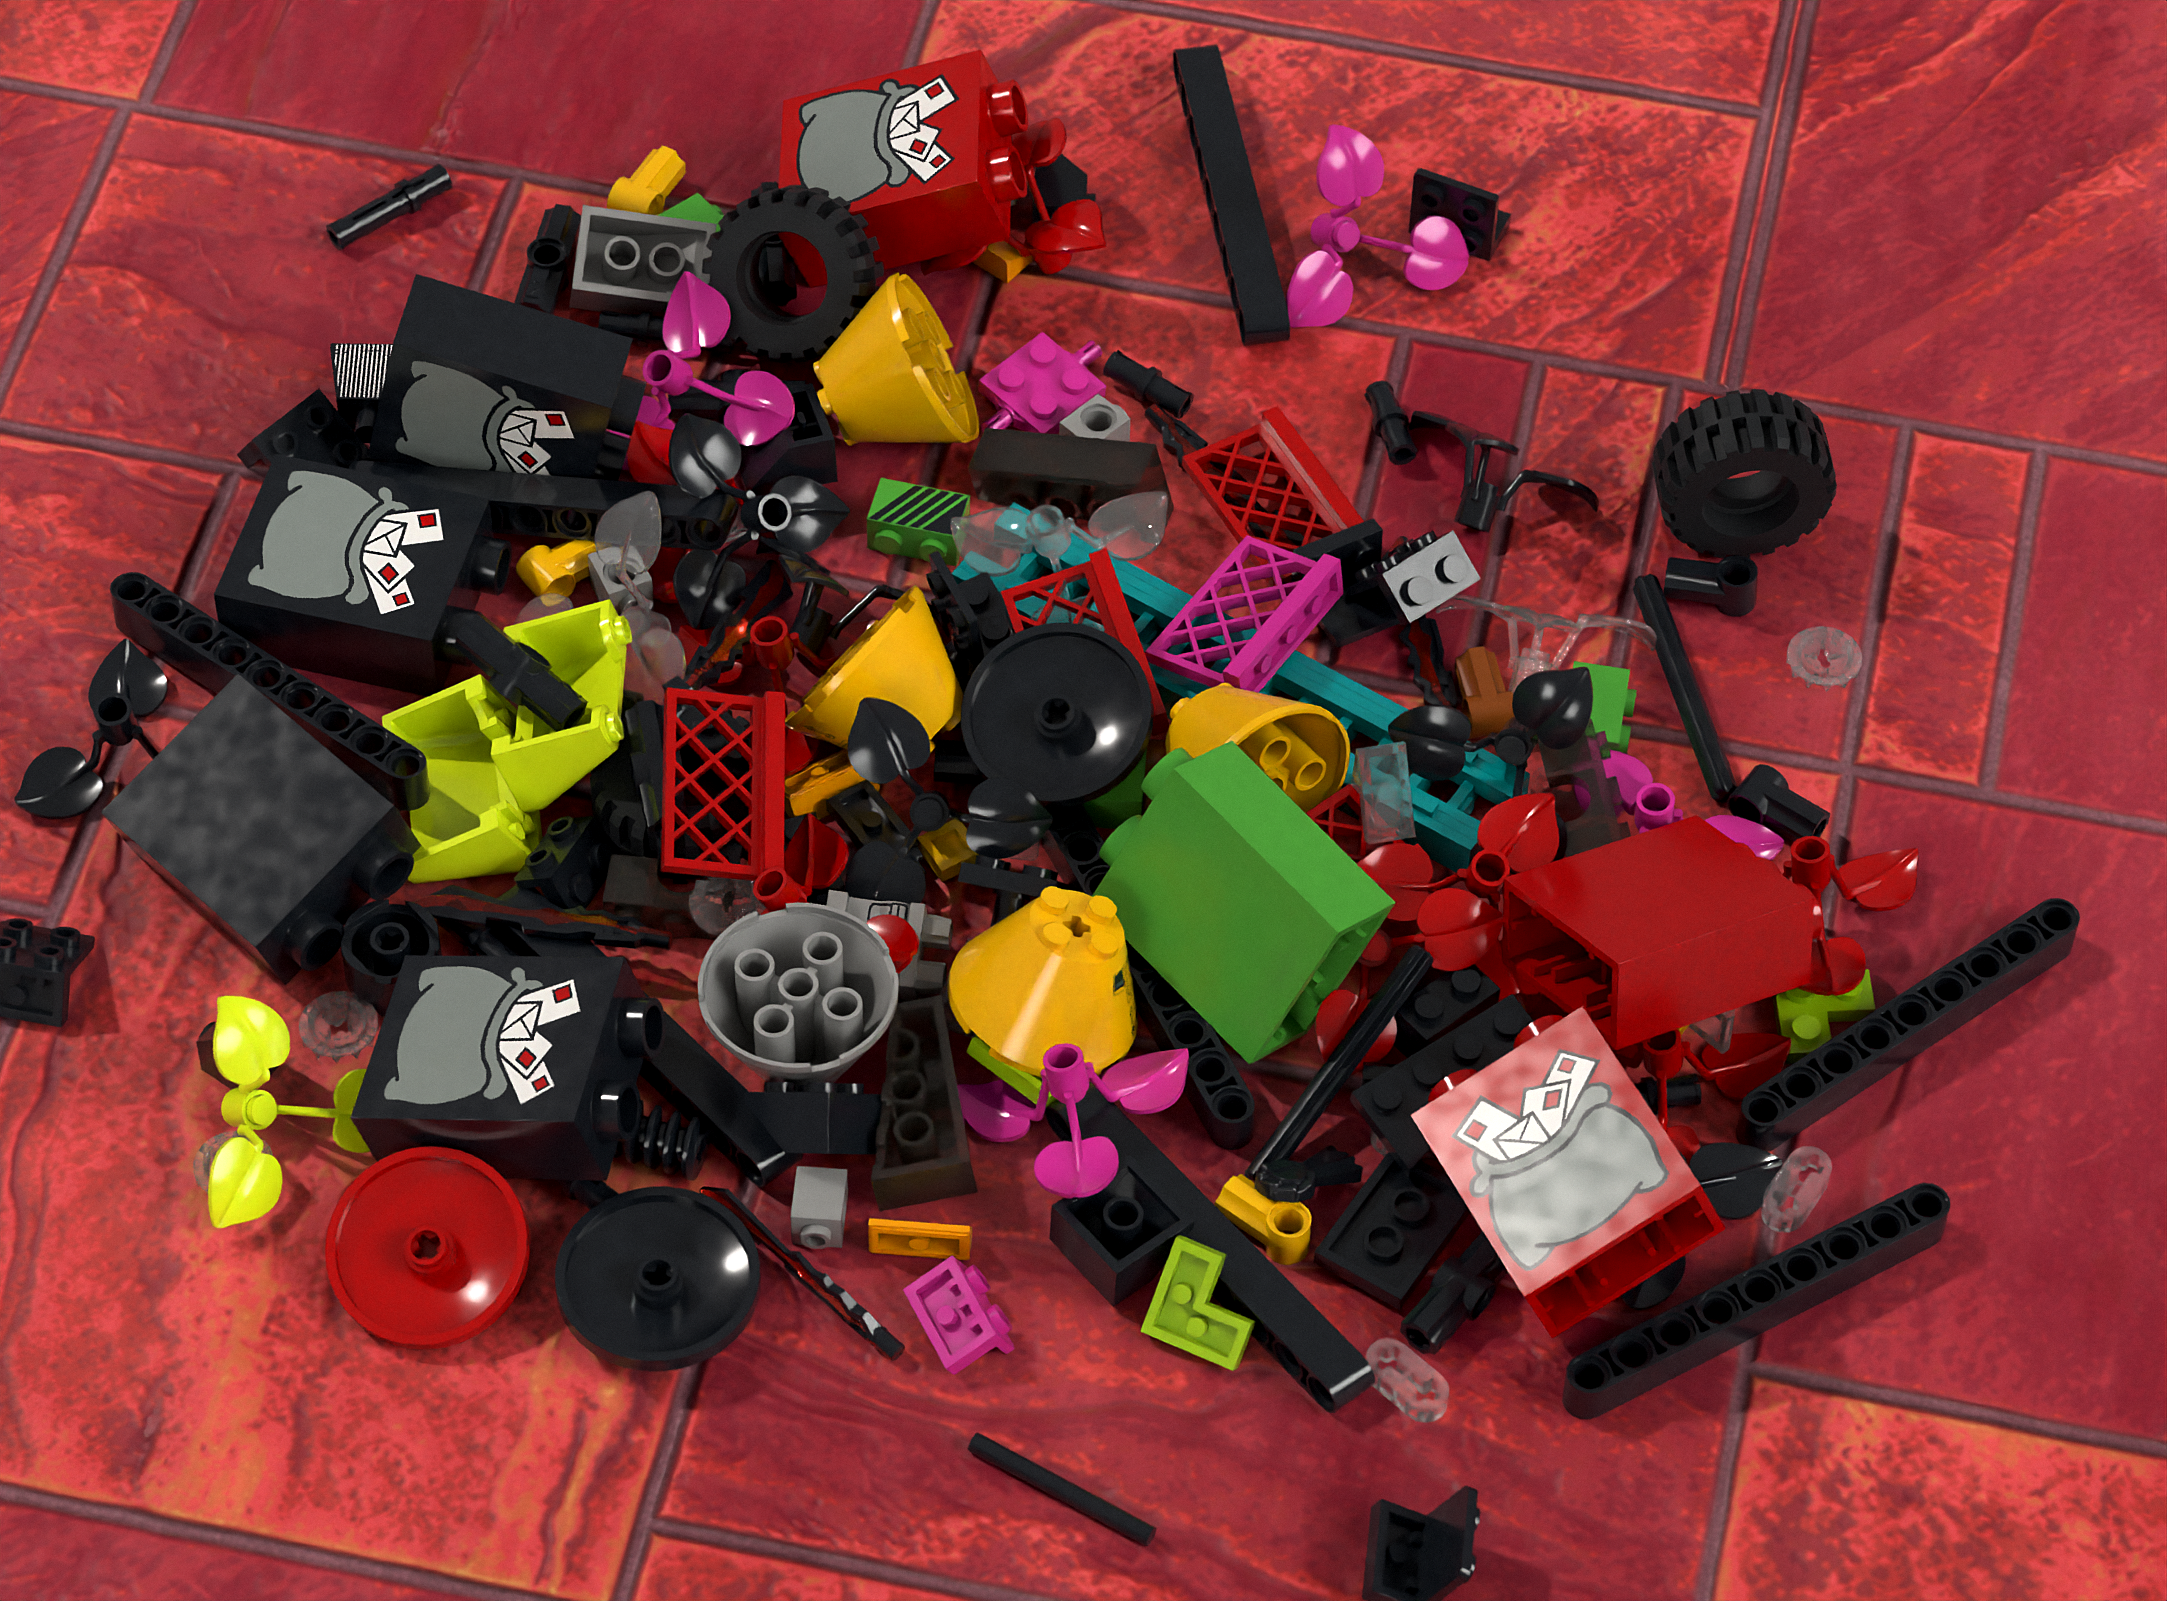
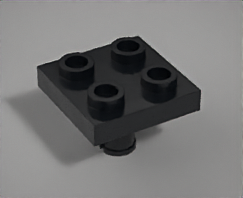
M976 855L975 864L961 863L958 881L993 889L992 893L997 894L990 927L1024 907L1025 900L1030 901V897L1038 898L1045 888L1052 886L1068 890V884L1057 881L1058 872L1024 865L1022 874L1011 872L1010 862Z

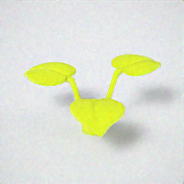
M220 996L217 998V1021L213 1036V1055L220 1074L225 1079L240 1084L239 1088L230 1090L224 1096L221 1104L222 1116L230 1126L238 1127V1135L246 1136L247 1139L241 1137L230 1138L222 1144L213 1159L209 1175L208 1207L211 1224L215 1228H226L260 1218L268 1213L278 1201L283 1184L280 1164L272 1155L261 1153L264 1143L253 1131L267 1128L275 1120L277 1114L335 1118L333 1139L339 1147L354 1153L371 1152L351 1120L367 1069H355L339 1080L333 1094L336 1109L277 1105L269 1092L258 1090L257 1088L270 1079L268 1068L277 1067L287 1059L290 1051L289 1031L281 1016L272 1008L257 1000L239 996Z

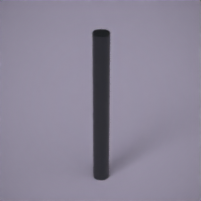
M979 1432L975 1433L972 1437L968 1451L1145 1546H1148L1153 1540L1157 1530L1153 1525Z

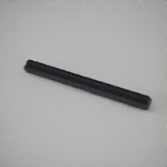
M1654 574L1640 575L1634 580L1633 592L1710 795L1716 802L1728 800L1729 796L1738 786L1658 578Z
M1418 945L1408 949L1246 1169L1245 1177L1255 1183L1256 1174L1261 1163H1271L1276 1159L1289 1160L1432 965L1434 958L1428 951Z

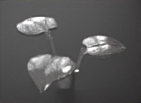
M645 491L617 503L605 512L597 525L595 546L602 562L612 566L617 565V577L638 603V606H632L620 615L626 617L632 633V642L630 643L632 650L626 652L623 694L635 703L654 700L655 703L664 705V689L662 685L677 675L682 680L685 677L686 659L684 648L679 638L671 632L668 618L651 610L653 602L642 595L626 572L627 570L633 574H643L648 571L655 562L660 549L662 524L659 503L655 493ZM543 594L531 600L521 610L513 625L574 609L573 603L568 597L559 594Z
M1161 491L1143 492L1121 497L1104 504L1093 513L1088 522L1091 535L1076 526L1072 518L1064 519L1060 509L1053 505L1039 506L1032 510L1028 516L1016 508L998 507L970 516L951 518V531L955 545L964 561L976 572L981 574L987 571L991 577L1003 576L1014 572L1020 564L1021 553H1031L1033 546L1040 555L1050 559L1054 573L1062 571L1059 557L1070 546V533L1094 549H1101L1106 546L1109 555L1113 559L1134 561L1148 556L1160 545L1166 528L1168 496L1166 492ZM1066 585L1060 597L1070 601ZM1086 596L1073 599L1071 602L1082 606ZM1093 602L1090 610L1098 613L1095 602ZM1046 604L1040 606L1030 619L1037 621ZM1055 605L1045 624L1072 623L1077 614ZM1087 618L1081 624L1103 632L1105 631L1103 625Z
M1456 594L1437 606L1436 614L1457 609L1489 611L1507 621L1510 645L1508 668L1513 669L1508 691H1512L1513 694L1519 683L1527 676L1544 670H1558L1585 627H1601L1627 634L1643 642L1651 651H1654L1657 636L1650 626L1619 616L1579 614L1578 621L1574 622L1560 615L1546 612L1539 614L1535 610L1521 606H1503L1491 600L1468 594ZM1517 620L1528 622L1535 626L1531 649L1523 648L1521 656H1519ZM1545 627L1570 632L1552 663H1548L1549 653L1539 651Z

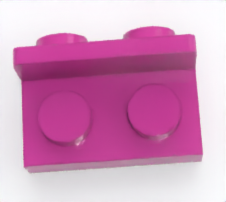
M952 1255L908 1285L903 1291L943 1365L949 1372L955 1375L994 1347L999 1348L1005 1354L1014 1350L1015 1347L1007 1334L1012 1330V1325L1002 1309L997 1304L991 1305L985 1293L990 1290V1286L982 1272L974 1264L970 1267L965 1266Z

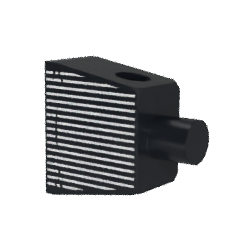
M331 343L330 352L338 412L348 425L355 429V433L361 441L370 444L393 344Z

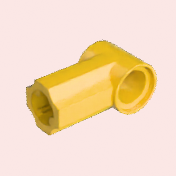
M662 145L660 149H653L629 179L620 177L615 182L608 196L607 208L658 216L663 212L666 197L685 175L686 162L677 155L675 150Z
M569 539L553 549L545 545H538L525 552L516 565V573L542 604L547 607L555 606L562 603L572 594L577 582L589 576L588 554L609 548L611 544L610 542Z
M1242 1174L1238 1176L1233 1175L1223 1186L1214 1205L1231 1223L1263 1243L1267 1255L1273 1261L1283 1265H1292L1303 1260L1309 1252L1312 1220L1309 1209L1300 1202L1289 1203L1269 1199L1254 1188L1255 1183ZM1286 1230V1231H1292V1232H1295V1233H1294V1234H1284V1233H1282L1281 1231Z

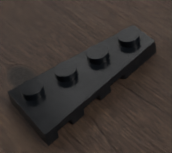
M1513 994L1351 1093L1350 1101L1407 1177L1419 1167L1420 1162L1432 1150L1411 1117V1114L1428 1104L1430 1092L1446 1076L1463 1069H1474L1479 1072L1511 1052L1518 1034L1533 1022L1532 1018Z

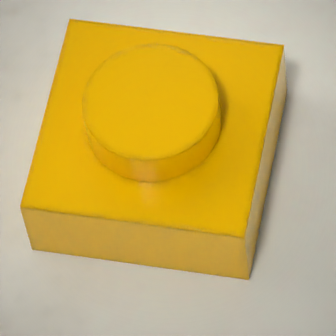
M955 819L944 824L940 829L927 832L917 838L919 850L924 859L942 882L958 875L962 862L975 864L976 855H979L972 851L967 844V828L962 822Z

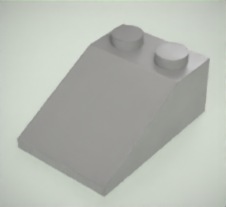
M583 205L569 308L601 312L603 309L618 313L666 312L672 292L685 271L691 272L706 284L710 283V274L702 273L703 259L712 255V250H709L706 245L711 234L716 232L717 224Z

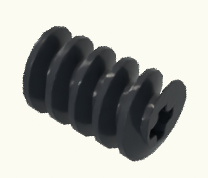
M641 1100V1117L638 1131L632 1140L618 1141L614 1157L618 1158L625 1152L627 1161L635 1164L644 1157V1163L647 1168L656 1169L662 1163L665 1173L674 1175L681 1169L683 1178L693 1181L698 1177L705 1162L712 1132L709 1128L705 1134L700 1133V1118L693 1116L686 1128L681 1127V1112L676 1110L667 1122L662 1121V1106L659 1105L654 1107L648 1117L644 1116V1101Z

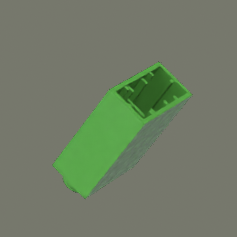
M1233 741L1225 743L1196 758H1193L1184 748H1177L1164 756L1150 770L1142 782L1141 790L1152 800L1144 815H1135L1126 820L1102 845L1099 856L1110 869L1092 897L1099 895L1113 901L1117 907L1116 916L1123 926L1125 939L1250 1065L1308 1033L1316 1021V1014L1323 999L1330 992L1338 989L1396 902Z

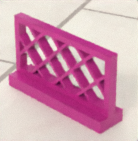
M1247 535L1146 649L1145 656L1148 663L1209 687H1216L1221 683H1229L1234 688L1259 693L1343 595L1341 560L1324 553L1316 562ZM1250 554L1268 560L1269 563L1247 569L1242 567L1243 562ZM1293 572L1305 574L1301 581L1282 584L1280 575ZM1273 577L1276 586L1250 591L1248 582ZM1237 584L1242 586L1243 593L1221 598L1217 597L1216 593L1223 587ZM1277 599L1281 600V604L1276 610L1257 614L1255 604ZM1244 606L1249 608L1250 615L1225 620L1222 611ZM1212 613L1216 614L1218 620L1216 623L1192 627L1191 625L1195 617ZM1255 628L1256 633L1251 639L1231 642L1230 633ZM1223 636L1225 645L1199 650L1197 640ZM1190 642L1192 652L1178 655L1166 652L1170 646ZM1230 658V663L1223 670L1222 674L1204 667L1203 664Z

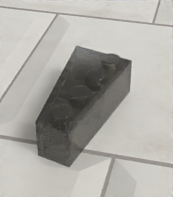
M985 428L968 465V471L977 498L1006 507L1016 503L1033 513L1038 508L1048 510L1058 518V521L1076 525L1078 519L1103 525L1102 533L1120 537L1122 531L1142 536L1141 543L1153 547H1158L1174 509L1156 444Z
M938 995L898 1003L889 1028L886 1053L887 1069L881 1093L880 1126L877 1127L875 1143L877 1152L871 1176V1183L879 1212L978 1192L950 1031L942 997Z

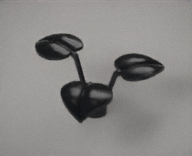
M1413 411L1408 427L1409 431L1420 428L1445 429L1458 437L1466 447L1464 485L1454 522L1489 533L1496 510L1505 512L1510 498L1523 483L1527 482L1544 483L1573 493L1587 501L1594 511L1597 512L1599 500L1590 488L1569 477L1536 470L1521 471L1501 497L1496 496L1499 487L1484 482L1491 448L1516 456L1519 453V449L1495 435L1479 432L1443 415L1426 411ZM1475 445H1480L1482 452L1476 478L1473 479Z
M688 413L680 417L670 438L669 465L676 483L684 492L694 498L708 497L718 487L721 492L742 499L744 504L741 508L740 517L747 529L743 536L723 548L718 556L712 550L694 549L685 554L675 568L673 586L677 601L689 625L695 630H705L716 626L725 612L733 613L742 601L738 596L746 587V575L740 565L726 561L730 554L749 541L758 539L760 533L772 532L776 540L782 541L803 553L810 552L826 541L837 525L849 515L850 509L825 486L801 476L782 478L773 484L769 494L755 496L751 490L743 491L729 486L725 480H729L737 474L741 463V449L737 439L724 425Z
M760 536L758 539L756 554L780 555L778 559L790 577L791 582H806L800 609L789 634L793 632L798 633L800 641L818 657L828 637L837 640L841 631L874 599L882 597L898 600L906 592L885 584L877 585L833 626L830 622L834 615L817 607L824 586L839 592L845 597L848 596L849 591L830 577L831 571L813 557L773 538ZM926 601L932 614V617L935 618L937 622L940 624L939 620L935 615L932 604ZM950 624L941 625L947 637H949L952 631Z
M127 638L123 639L107 655L90 684L88 699L99 729L92 734L94 744L90 760L86 763L84 755L70 747H54L41 753L27 768L20 790L14 798L16 805L22 810L41 818L66 819L78 816L92 808L99 800L104 788L101 778L92 771L99 764L104 742L115 746H123L134 738L138 740L152 759L159 754L145 736L143 729L138 726L136 717L149 716L159 709L168 693L167 680L160 667L144 655Z
M1578 667L1566 670H1544L1527 676L1519 683L1513 694L1512 709L1515 717L1510 718L1505 723L1499 734L1491 732L1487 737L1476 742H1467L1472 727L1466 715L1453 707L1436 704L1420 706L1403 712L1388 725V734L1406 766L1416 775L1432 781H1444L1460 773L1466 762L1465 751L1475 752L1493 745L1501 760L1516 766L1512 798L1522 795L1525 769L1528 766L1527 759L1535 749L1539 739L1546 747L1560 750L1575 744L1586 731L1593 707V687L1590 672L1587 667ZM1556 813V820L1559 831V847L1552 862L1563 859L1568 847L1567 828L1558 813Z
M866 697L860 701L848 737L847 749L850 763L862 778L873 783H889L900 774L903 781L916 795L910 807V818L915 826L897 853L888 843L880 840L872 841L856 852L846 874L845 892H848L849 897L874 901H898L909 905L911 903H921L926 891L925 874L917 862L907 859L905 856L922 830L927 832L936 831L945 824L948 818L970 823L966 833V841L970 849L980 856L995 859L1009 858L1022 853L1037 843L1047 832L1053 822L1052 814L1040 804L1026 787L1012 779L994 777L977 785L968 798L970 814L950 808L948 799L941 792L936 790L924 791L923 787L914 780L908 771L909 769H915L924 765L930 756L929 737L921 722L910 712L890 701Z
M1721 1142L1712 1143L1700 1148L1691 1157L1688 1167L1700 1183L1718 1216L1727 1220H1739L1753 1215L1764 1204L1781 1170L1783 1161L1779 1157L1756 1147ZM1678 1151L1687 1164L1684 1155L1680 1151ZM1685 1255L1619 1297L1629 1308L1635 1310H1645L1661 1304L1672 1295L1682 1280L1686 1265Z

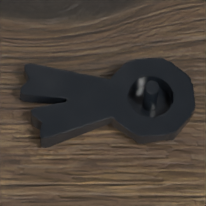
M1329 1145L1302 1163L1285 1159H1276L1271 1163H1261L1256 1174L1254 1188L1269 1199L1289 1203L1301 1202L1311 1199L1314 1196L1316 1187L1360 1182L1363 1167L1355 1164L1354 1156H1349V1153L1337 1151L1334 1146Z

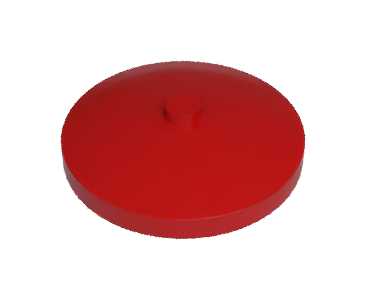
M436 1146L417 1147L394 1153L363 1171L349 1185L338 1201L329 1222L325 1241V1261L329 1281L339 1302L353 1320L371 1335L395 1346L420 1350L438 1349L462 1343L483 1332L496 1322L518 1294L527 1272L530 1257V1233L526 1215L519 1199L506 1180L489 1164L469 1153Z

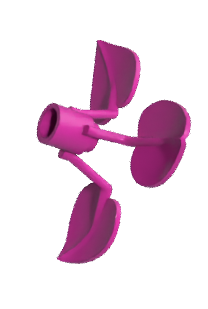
M1329 125L1327 140L1317 166V186L1324 199L1333 205L1343 207L1339 209L1332 208L1330 213L1319 215L1312 223L1311 238L1321 248V251L1316 250L1306 255L1294 271L1286 297L1290 327L1326 326L1337 322L1346 314L1352 302L1353 283L1346 272L1339 270L1343 260L1336 251H1350L1358 242L1408 253L1403 267L1404 276L1412 285L1424 290H1439L1450 286L1463 275L1468 266L1469 253L1463 235L1457 225L1445 217L1428 216L1420 220L1412 229L1410 245L1360 234L1357 223L1352 218L1345 217L1344 215L1361 205L1360 196H1372L1379 191L1384 178L1383 159L1377 147L1360 132L1341 125Z
M685 271L672 292L664 316L662 332L668 349L651 353L643 365V376L649 384L654 386L651 389V393L657 396L659 402L652 397L643 396L636 420L654 427L674 430L676 424L666 418L671 412V406L665 394L680 395L690 387H694L720 400L731 403L724 415V426L731 431L739 444L757 447L766 444L791 425L795 416V404L788 387L779 378L768 372L750 371L742 374L737 380L734 395L693 377L690 365L682 359L698 357L701 353V347L711 348L720 343L729 328L731 311L727 300L719 291L700 280L691 272ZM609 430V432H612V433H615V434H619V435H622V436H625V437H629V436H630V435H626V434H623V433H620V432H616V431H613V430ZM627 453L622 467L624 471H629Z
M1589 740L1585 741L1575 764L1574 794L1580 808L1587 815L1599 821L1609 822L1617 819L1626 811L1629 815H1635L1634 822L1639 830V834L1683 820V811L1681 809H1674L1675 796L1672 790L1664 784L1653 783L1652 774L1645 764L1626 753L1604 748ZM1717 815L1705 820L1736 843L1741 842L1749 846L1756 857L1772 861L1783 848L1784 840L1778 834L1756 822L1731 815Z
M1068 1043L1058 1044L1051 1047L1044 1054L1043 1064L1045 1069L1041 1070L1042 1084L1037 1105L1004 1080L979 1085L959 1084L958 1098L963 1117L976 1135L988 1141L1008 1142L1025 1136L1030 1129L1031 1121L1042 1120L1050 1091L1051 1095L1059 1102L1066 1104L1072 1142L1059 1141L1045 1147L1035 1159V1177L1039 1185L1052 1194L1070 1199L1073 1197L1083 1198L1094 1195L1106 1188L1116 1176L1119 1166L1118 1152L1110 1139L1103 1136L1091 1137L1085 1140L1081 1139L1075 1103L1084 1098L1089 1088V1080L1108 1102L1120 1100L1122 1108L1132 1114H1152L1167 1109L1179 1099L1185 1086L1190 1057L1188 1048L1137 1056L1113 1065L1106 1071L1101 1080L1094 1072L1093 1064L1091 1062L1085 1063L1082 1050L1078 1046Z

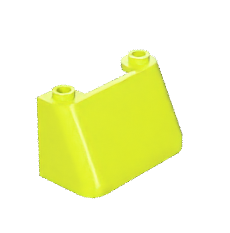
M610 599L504 627V632L515 642L528 645L547 659L552 666L550 671L588 701L585 713L579 722L570 729L558 732L553 730L525 705H518L515 737L512 738L511 735L492 739L491 757L517 804L525 813L546 808L616 752L619 747V740L624 739L621 713L627 644L632 642V633L628 620L625 616L618 615Z
M481 674L382 716L383 727L419 749L425 755L427 761L430 788L429 800L419 809L409 811L411 831L422 845L412 855L414 865L408 880L414 884L519 872L525 864L527 856L535 850L543 838L539 810L529 813L521 810L491 757L492 739L511 735L512 738L515 737L517 709L493 688Z

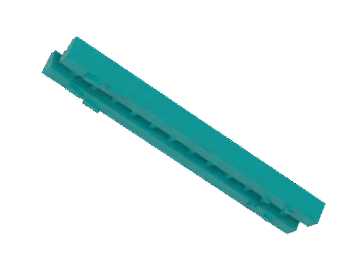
M1013 503L994 524V539L1022 553L1023 556L1010 571H1007L971 551L951 574L956 583L959 584L987 571L1002 596L1001 591L1041 578L1048 568L1059 572L1090 561L1089 554L1102 550V548ZM1108 552L1128 609L1140 616L1134 625L1145 653L1146 649L1193 596ZM1086 578L1067 584L1060 597L1075 603L1087 588L1090 589ZM1031 596L1016 601L1015 605L1020 615L1037 621L1047 601ZM1094 603L1090 610L1098 613V610ZM1055 605L1045 624L1072 623L1077 614ZM1222 612L1225 620L1234 619L1228 614ZM1212 613L1195 617L1191 625L1192 627L1216 623L1218 620L1216 614ZM1087 618L1081 624L1103 632L1105 631L1103 625ZM1253 628L1230 633L1231 642L1251 639L1256 630ZM1220 635L1197 640V645L1200 650L1225 645L1223 636ZM1190 642L1172 646L1167 653L1178 655L1192 652ZM1295 650L1259 693L1276 696L1281 690L1298 699L1299 702L1317 705L1328 710L1344 726L1350 744L1359 732L1379 742L1366 760L1350 752L1349 766L1341 789L1350 783L1406 844L1414 846L1418 843L1430 856V859L1454 872H1457L1458 869H1467L1474 856L1482 849L1477 841V832L1481 821L1470 816L1474 810L1475 801L1481 796L1498 805L1511 799L1516 766L1504 762L1498 756L1483 748L1475 752L1465 751L1466 762L1463 769L1456 776L1449 778V780L1461 786L1447 803L1426 793L1435 781L1424 779L1415 773H1412L1408 780L1404 781L1386 771L1399 755L1388 734V725L1397 716L1408 711V709ZM1230 658L1217 660L1210 669L1222 674L1223 670L1230 663ZM1148 663L1168 719H1170L1172 707L1180 699L1186 697L1193 698L1200 692L1212 688ZM1526 771L1522 795L1528 794L1530 773ZM1346 802L1336 808L1359 820V816Z

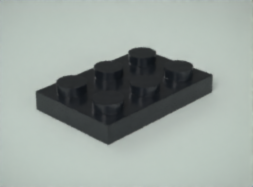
M1388 1152L1316 1248L1313 1262L1400 1310L1471 1211L1447 1174L1421 1161L1419 1167L1407 1177Z

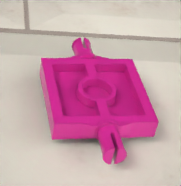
M1041 332L979 379L978 391L993 403L997 410L996 414L981 423L983 433L985 435L988 434V438L994 439L1011 425L1026 431L1038 443L1043 445L1059 432V425L1063 419L1095 395L1100 394L1102 397H1105L1106 385L1086 368L1102 356L1100 346L1098 344L1095 346V342L1091 340L1072 354L1062 349L1045 333Z

